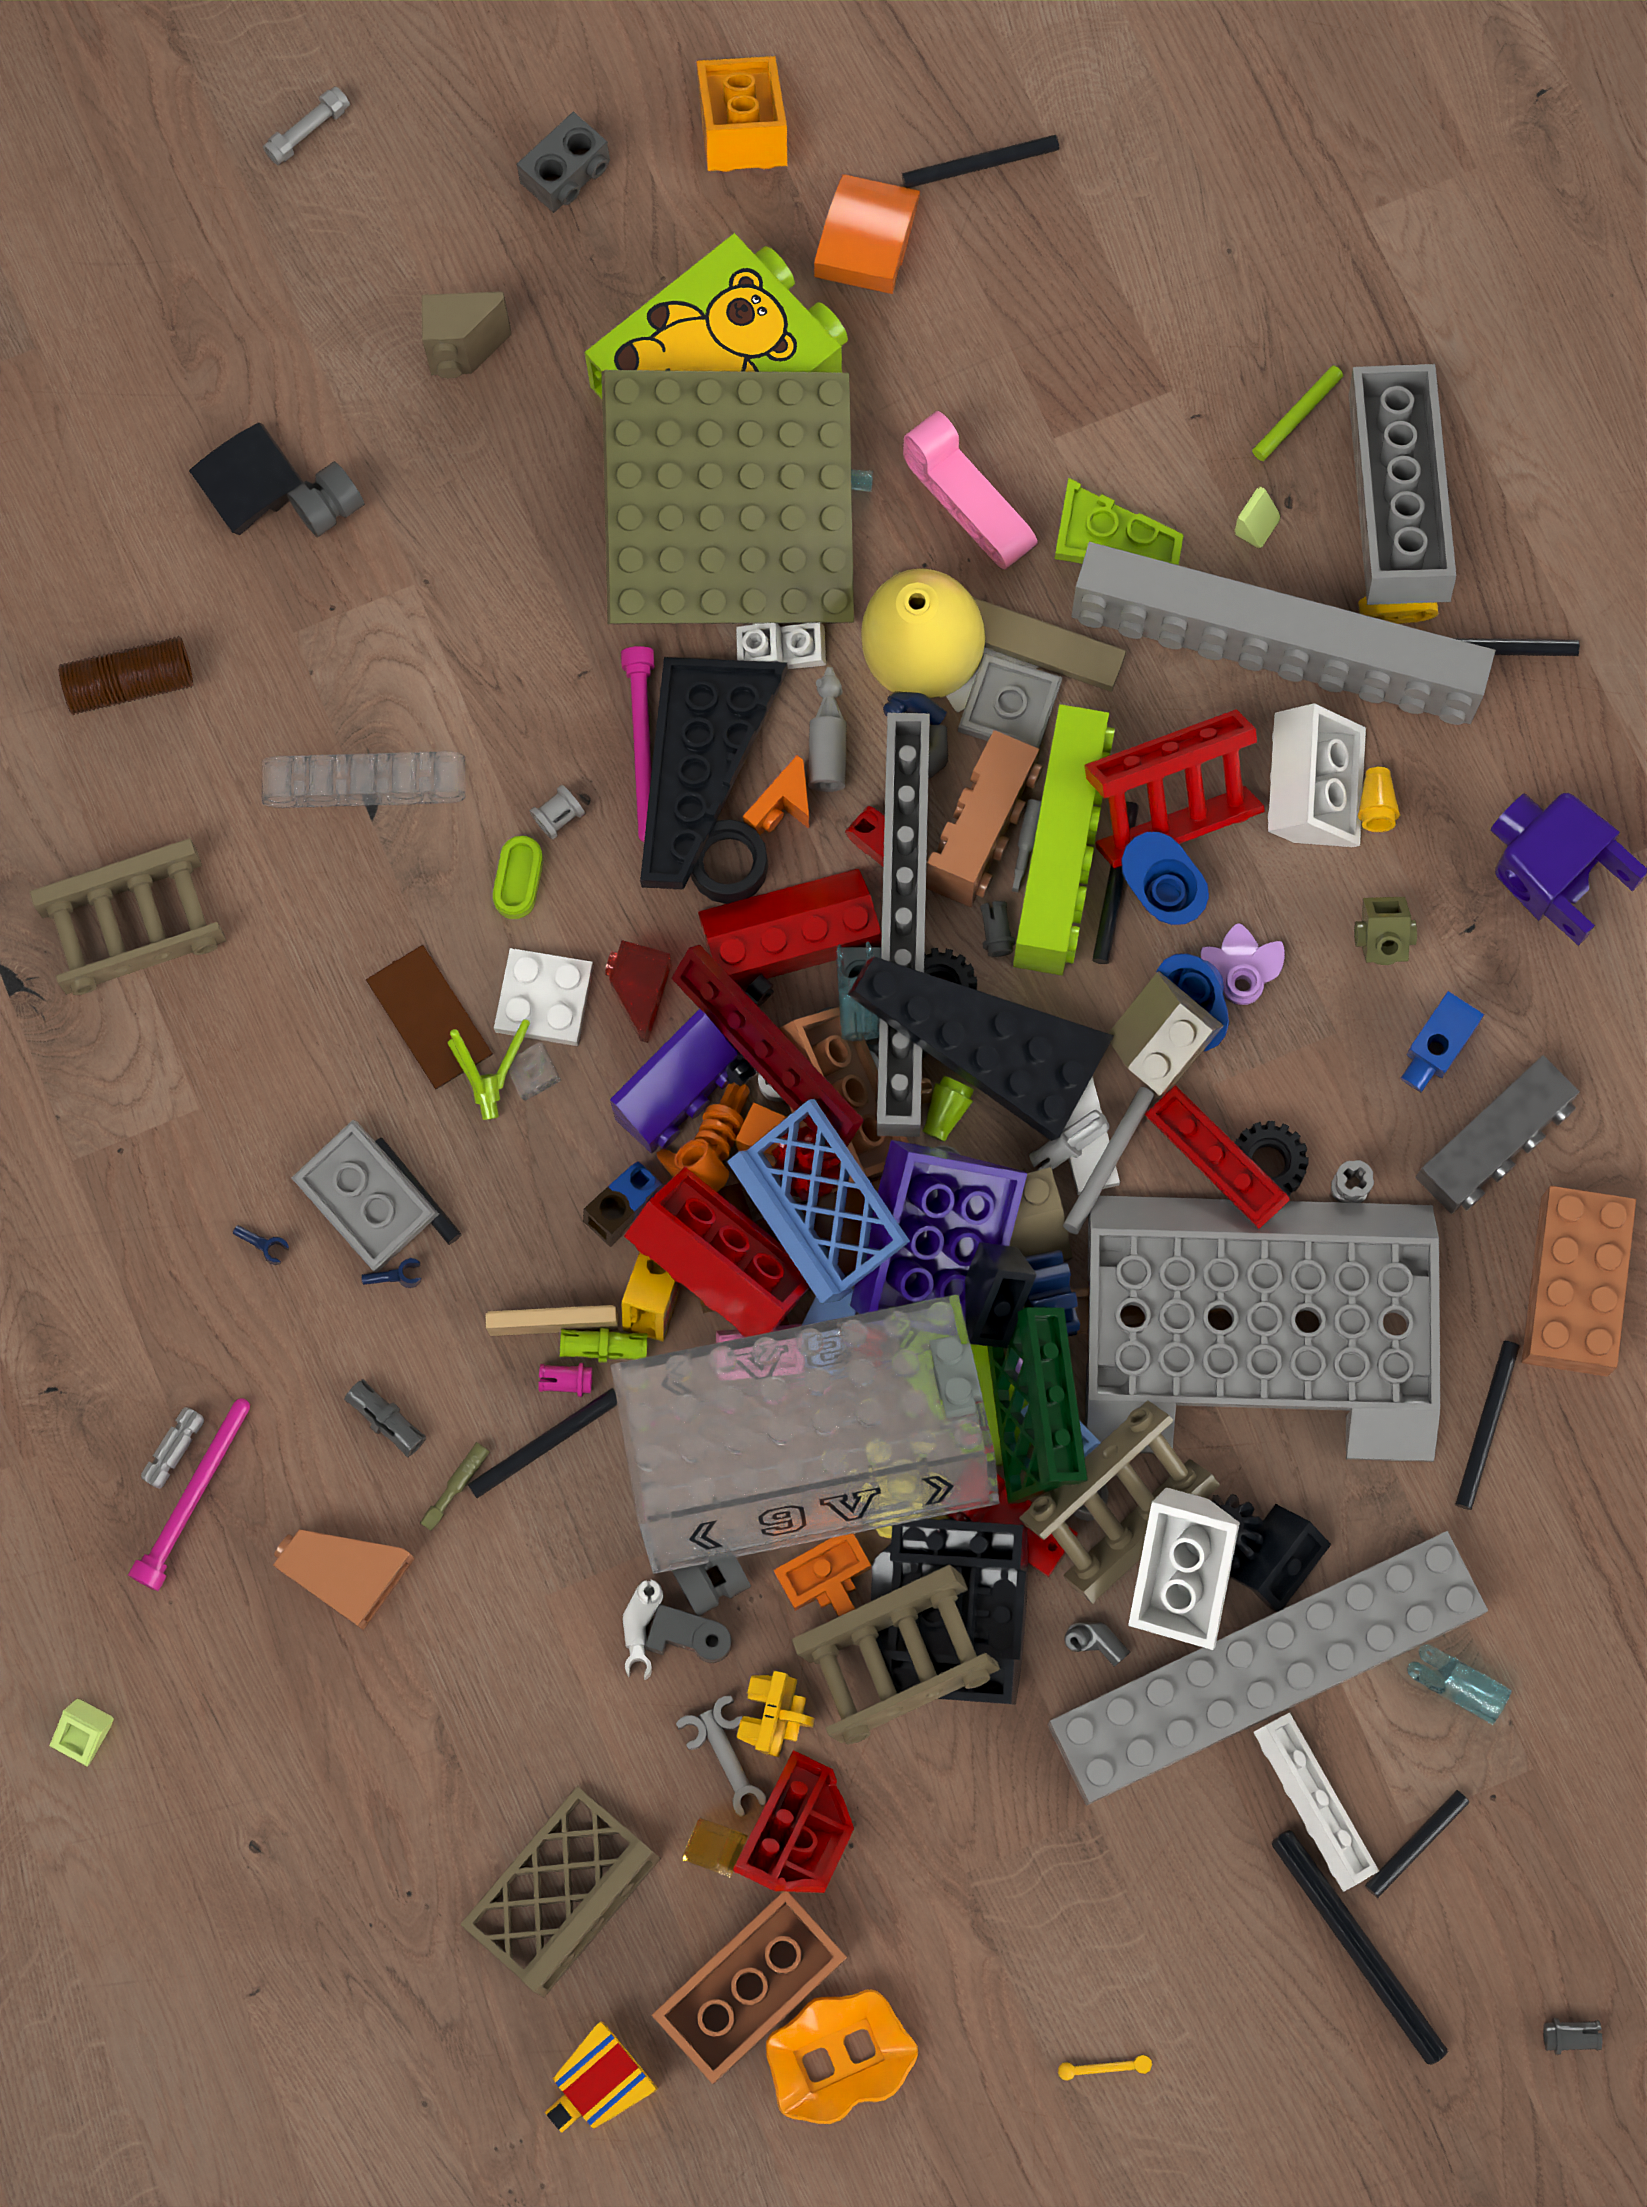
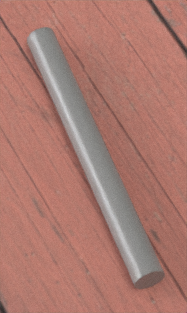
M1140 1087L1099 1159L1063 1224V1227L1068 1232L1078 1234L1154 1098V1093L1148 1088Z

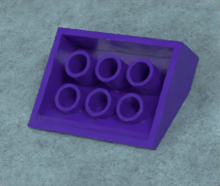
M891 1140L878 1194L910 1242L855 1284L850 1306L866 1320L888 1323L887 1321L904 1318L919 1329L966 1336L965 1277L979 1242L1009 1246L1027 1173L928 1146ZM873 1210V1217H878ZM871 1223L868 1247L883 1249L893 1239L884 1225ZM867 1253V1260L873 1257L874 1254ZM895 1321L898 1325L907 1326L901 1321Z

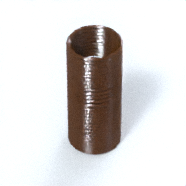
M180 636L177 638L173 637V639L169 638V640L165 639V641L161 640V642L157 641V643L153 642L137 647L133 646V648L129 647V649L117 650L116 652L113 651L112 654L108 652L107 655L104 653L102 656H92V658L88 657V659L84 658V660L80 659L60 664L58 669L64 698L72 715L193 687V677L188 655Z

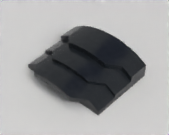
M893 1517L891 1544L872 1561L871 1601L945 1566L951 1565L962 1574L968 1589L957 1595L958 1599L955 1601V1604L977 1656L987 1653L998 1662L1000 1670L990 1674V1680L981 1686L966 1689L964 1686L938 1699L1016 1705L1022 1665L1027 1606V1526ZM932 1606L917 1613L918 1618L915 1621L936 1674L939 1675L960 1665L961 1663L939 1609H935ZM892 1625L879 1631L876 1641L897 1694L920 1684V1679L899 1627Z

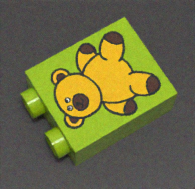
M734 233L586 350L585 359L590 387L602 399V372L604 370L842 373V345L848 341V336L839 319L826 305L817 302L807 310L789 291L795 285L794 277L786 263L773 249L764 246L754 254Z

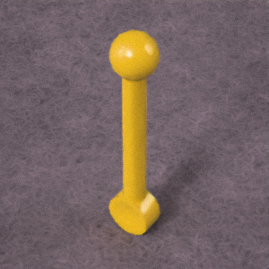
M1140 2055L1134 2061L1073 2066L1069 2062H1064L1058 2068V2075L1061 2079L1068 2081L1075 2075L1136 2070L1138 2073L1145 2074L1151 2070L1152 2061L1149 2057Z

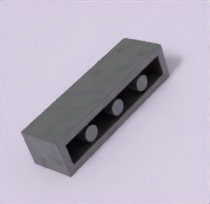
M1544 1055L1541 1056L1427 1162L1415 1178L1451 1214L1461 1205L1466 1210L1470 1209L1485 1194L1480 1188L1491 1177L1496 1182L1500 1181L1516 1165L1511 1160L1513 1156L1521 1149L1527 1154L1531 1152L1546 1137L1541 1131L1551 1121L1558 1126L1576 1109L1571 1102L1580 1091Z

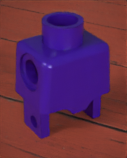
M1524 793L1503 812L1490 829L1494 835L1508 846L1495 867L1497 878L1538 921L1546 916L1578 946L1588 937L1595 925L1571 903L1576 904L1589 890L1588 879L1591 869L1600 862L1632 892L1647 875V868L1616 841L1620 831L1570 793L1560 794L1545 810Z

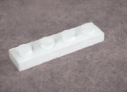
M1288 1713L1254 1731L1264 1755L1272 1764L1283 1784L1286 1794L1291 1798L1305 1823L1309 1835L1317 1844L1328 1864L1331 1874L1336 1878L1342 1891L1350 1889L1379 1872L1291 1714Z

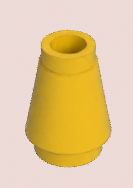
M1373 767L1365 773L1358 818L1362 821V827L1365 830L1371 832L1389 831L1395 827L1396 820L1400 816L1391 772L1385 767Z

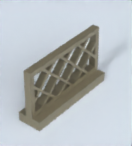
M577 1786L460 1925L515 1973L532 1991L544 1998L661 1858ZM582 1801L592 1810L593 1829L569 1832L568 1815ZM599 1817L603 1821H605L610 1826V1828H600ZM562 1824V1832L554 1833L556 1829ZM620 1834L630 1843L618 1859L602 1860L600 1836ZM593 1837L594 1861L571 1863L570 1839ZM562 1840L564 1864L540 1866L539 1850L545 1842ZM532 1859L533 1867L524 1868ZM602 1867H610L603 1876ZM595 1868L596 1885L587 1894L572 1895L571 1870ZM564 1871L565 1896L542 1898L540 1873ZM533 1874L534 1899L511 1901L510 1884L517 1876ZM503 1893V1902L495 1903V1901ZM582 1901L573 1911V1902ZM566 1903V1921L561 1927L543 1930L542 1905ZM534 1906L536 1931L512 1933L511 1908ZM504 1909L505 1934L486 1935L476 1926L488 1910ZM552 1936L544 1946L543 1937ZM536 1938L537 1955L524 1969L513 1959L512 1940ZM505 1941V1951L495 1942Z

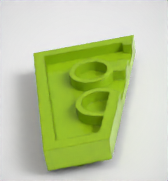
M1068 478L1055 559L1083 564L1088 543L1093 542L1179 565L1183 534L1141 513L1134 514L1114 504L1115 500L1103 494L1098 496L1082 488L1081 483Z

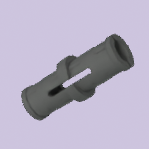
M364 1379L358 1381L346 1394L344 1400L357 1409L371 1423L370 1428L376 1434L382 1433L391 1440L406 1457L413 1455L426 1440V1436L399 1413L400 1408L394 1402L389 1404Z

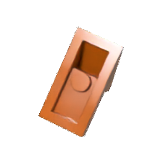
M798 755L795 756L743 815V822L755 829L759 835L765 830L769 833L776 828L784 816L783 809L804 826L810 827L804 761Z

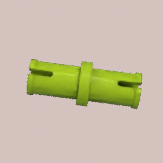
M600 1328V1331L561 1329L560 1357L599 1358V1362H607V1359L646 1361L648 1333L609 1332V1328Z

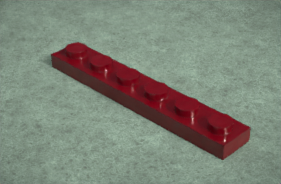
M701 945L689 947L671 979L710 1018L719 1031L794 1111L809 1099H815L846 1147H848L864 1119ZM808 1115L803 1121L817 1134V1125L811 1116ZM825 1140V1145L830 1146L827 1140Z

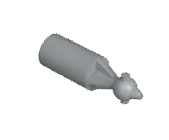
M827 667L824 676L816 681L817 692L823 700L816 718L811 719L809 725L808 787L816 791L834 792L845 788L847 722L843 719L835 700L843 692L841 682L835 676L833 668Z

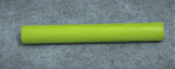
M1332 365L1253 448L1252 452L1257 459L1264 461L1343 378L1344 375L1338 367Z

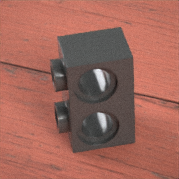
M573 111L517 163L520 183L548 209L555 213L563 204L569 205L578 196L581 187L591 178L596 179L603 174L610 161L608 143ZM577 149L588 150L587 153L582 155L573 154ZM549 175L560 176L555 181L544 180Z

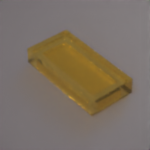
M699 1818L683 1853L682 1860L731 1878L748 1835Z

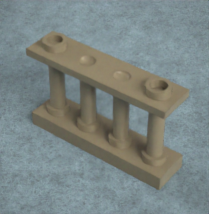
M191 838L29 891L33 905L43 919L47 917L54 919L70 970L55 976L57 983L66 995L70 993L73 995L87 994L95 990L97 984L190 953L195 955L207 954L217 949V944L226 942L224 932L218 922L206 925L190 875L193 869L202 866L198 851ZM169 877L175 880L191 931L166 939L150 887L153 886V882ZM129 890L135 894L150 944L126 952L110 901L113 899V895ZM86 904L95 908L110 958L89 965L85 964L70 916L74 908Z
M1148 1400L1141 1407L1133 1410L1126 1421L1085 1457L1088 1481L1078 1485H1063L1047 1492L1045 1495L1037 1498L1030 1508L1019 1517L1025 1526L1043 1540L1050 1534L1053 1535L1074 1563V1566L1063 1577L1073 1589L1092 1604L1141 1559L1152 1501L1166 1487L1207 1498L1220 1486L1209 1471L1193 1460L1189 1459L1183 1464L1161 1434L1173 1422V1419L1169 1414ZM1147 1445L1170 1474V1477L1153 1493L1150 1492L1129 1463ZM1114 1475H1117L1138 1504V1507L1120 1523L1097 1493ZM1083 1504L1106 1533V1536L1089 1552L1085 1550L1064 1522Z
M951 1565L945 1566L792 1639L798 1656L809 1663L820 1664L840 1715V1721L825 1727L828 1736L840 1743H858L870 1736L869 1730L964 1686L966 1689L981 1686L990 1680V1674L1000 1670L998 1662L987 1653L977 1656L955 1604V1601L958 1599L957 1595L968 1589L962 1574ZM932 1606L935 1609H939L961 1663L939 1675L936 1674L915 1621L918 1618L917 1613ZM892 1625L899 1627L921 1682L898 1694L876 1641V1638L879 1636L878 1632ZM851 1644L860 1646L881 1702L860 1712L856 1710L836 1658L839 1655V1650Z

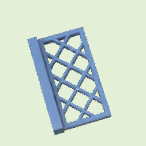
M809 1099L748 1150L739 1151L727 1161L821 1304L843 1299L852 1292L851 1287L910 1242L815 1099ZM808 1115L811 1116L817 1125L815 1144L797 1141L799 1123ZM788 1132V1139L781 1138ZM825 1140H827L830 1146L825 1145ZM774 1143L787 1145L784 1169L772 1167L763 1154ZM796 1146L814 1149L811 1174L793 1171ZM824 1151L835 1153L840 1159L839 1179L821 1176ZM777 1174L783 1175L782 1181ZM849 1174L854 1180V1182L849 1181ZM792 1177L810 1180L807 1204L796 1203L791 1196ZM820 1182L838 1185L835 1209L817 1206ZM848 1187L860 1189L864 1195L863 1215L845 1211ZM801 1210H806V1217ZM873 1210L878 1217H873ZM816 1213L834 1216L831 1240L819 1238L815 1232ZM844 1218L862 1221L859 1245L840 1242ZM871 1223L884 1225L893 1239L883 1249L868 1247ZM825 1245L830 1246V1251L827 1250ZM840 1248L858 1251L856 1270L847 1277H845L837 1265ZM867 1253L874 1254L873 1257L867 1260Z

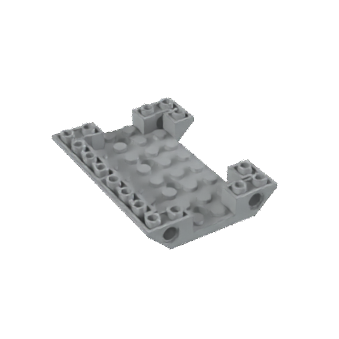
M1098 1197L1088 1215L1087 1281H1089L1088 1361L1086 1364L1085 1427L1100 1442H1103L1127 1420V1417L1133 1410L1141 1407L1147 1400L1169 1414L1173 1419V1422L1161 1432L1172 1449L1176 1406L1349 1411L1346 1415V1459L1434 1461L1440 1417L1439 1236L1432 1205L1289 1201L1258 1229L1229 1199ZM1130 1305L1141 1308L1145 1314V1322L1136 1328L1126 1326L1120 1317V1312L1123 1308ZM1215 1308H1223L1230 1313L1232 1325L1226 1330H1216L1208 1322V1313ZM1307 1310L1316 1314L1319 1319V1328L1312 1333L1301 1331L1295 1323V1317L1299 1312ZM1389 1313L1401 1315L1407 1325L1405 1333L1401 1335L1389 1334L1383 1326L1384 1316ZM1148 1445L1139 1452L1154 1454Z

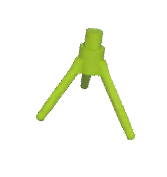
M527 1019L522 1020L496 1074L480 1075L459 1032L456 1029L450 1032L452 1039L448 1041V1045L473 1088L475 1104H480L482 1120L499 1117L496 1102L500 1100L499 1089L503 1088L506 1074L530 1025V1021Z

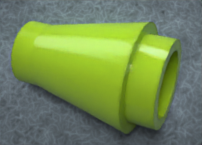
M943 1076L940 1084L935 1083L926 1124L922 1132L945 1142L949 1133L974 1102L970 1099L974 1089L952 1078Z

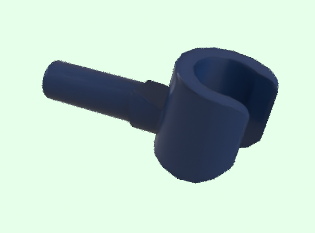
M239 1225L233 1230V1235L263 1251L266 1261L270 1264H281L280 1260L271 1257L268 1253L272 1245L278 1244L289 1250L287 1242L282 1238L273 1237L268 1240Z
M405 1259L401 1262L398 1269L362 1274V1283L367 1285L399 1282L406 1288H414L421 1282L422 1278L408 1279L403 1275V1270L409 1267H419L421 1263L416 1259Z

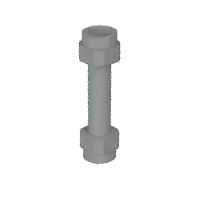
M334 86L331 90L325 91L319 96L320 104L283 135L276 132L263 145L265 153L276 165L283 161L286 162L294 155L293 147L330 116L336 120L345 113V109L350 106V102L338 87Z

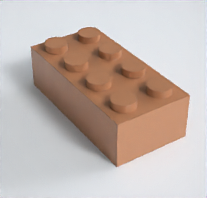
M1549 1186L1541 1196L1521 1363L1606 1377L1617 1368L1636 1199Z
M783 1891L660 2006L652 2016L712 2084H715L833 1973L847 1957L791 1894Z

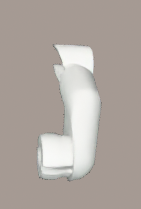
M645 1580L639 1584L623 1613L626 1648H629L630 1657L625 1662V1671L627 1676L630 1677L631 1665L641 1661L647 1666L644 1680L648 1679L652 1673L651 1662L645 1656V1646L647 1643L646 1627L655 1614L658 1604L662 1602L664 1597L661 1586L654 1580Z

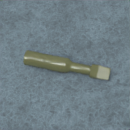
M475 1443L466 1458H464L448 1480L447 1489L436 1504L430 1506L420 1524L430 1531L444 1516L443 1511L456 1494L462 1492L490 1451L479 1443Z

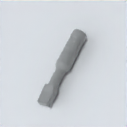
M1030 799L1027 802L1017 844L1019 854L1014 869L1013 892L1019 891L1021 880L1025 875L1029 853L1034 847L1042 803L1034 799Z

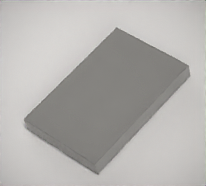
M352 1120L292 1177V1180L373 1272L380 1271L439 1215L434 1207L355 1120Z

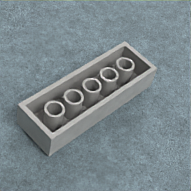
M1435 364L1353 367L1349 389V406L1367 605L1451 602L1456 580V567Z

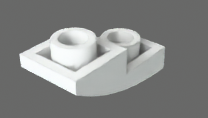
M820 622L780 627L778 623L736 627L737 660L787 662L788 669L826 665L825 626Z

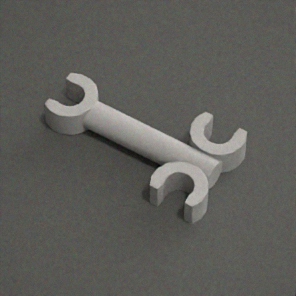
M729 1695L719 1698L713 1709L700 1714L698 1717L693 1715L684 1716L678 1720L676 1725L678 1729H682L687 1725H694L698 1728L697 1738L686 1744L689 1750L700 1748L705 1743L706 1738H708L735 1792L733 1808L736 1814L742 1818L746 1816L741 1806V1800L744 1796L748 1794L756 1796L761 1807L766 1805V1797L758 1787L750 1785L723 1730L739 1728L740 1720L742 1719V1716L734 1720L727 1721L722 1717V1709L734 1702L732 1696Z

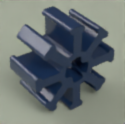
M1056 1250L1025 1257L1037 1274L1026 1300L1025 1308H1064L1068 1337L1077 1335V1331L1080 1330V1321L1074 1307H1078L1076 1293L1072 1292L1070 1288L1071 1273L1068 1264L1063 1262L1062 1251Z

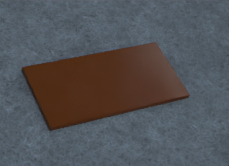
M423 945L400 959L394 960L392 964L365 979L435 1090L464 1073L448 1045V1041L452 1039L450 1035L451 1030L456 1029L459 1032L475 1065L493 1055Z

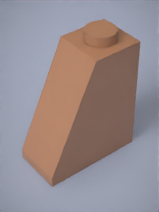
M299 1529L294 1537L289 1534L279 1544L274 1553V1556L278 1559L273 1566L364 1630L415 1558L403 1548Z

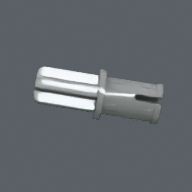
M1093 1110L1069 1128H1064L1058 1139L1049 1141L1036 1151L1030 1153L1029 1157L1033 1166L1035 1167L1042 1162V1166L1037 1171L1049 1167L1053 1170L1070 1157L1077 1158L1081 1156L1083 1148L1109 1130L1110 1126L1107 1118L1098 1110Z

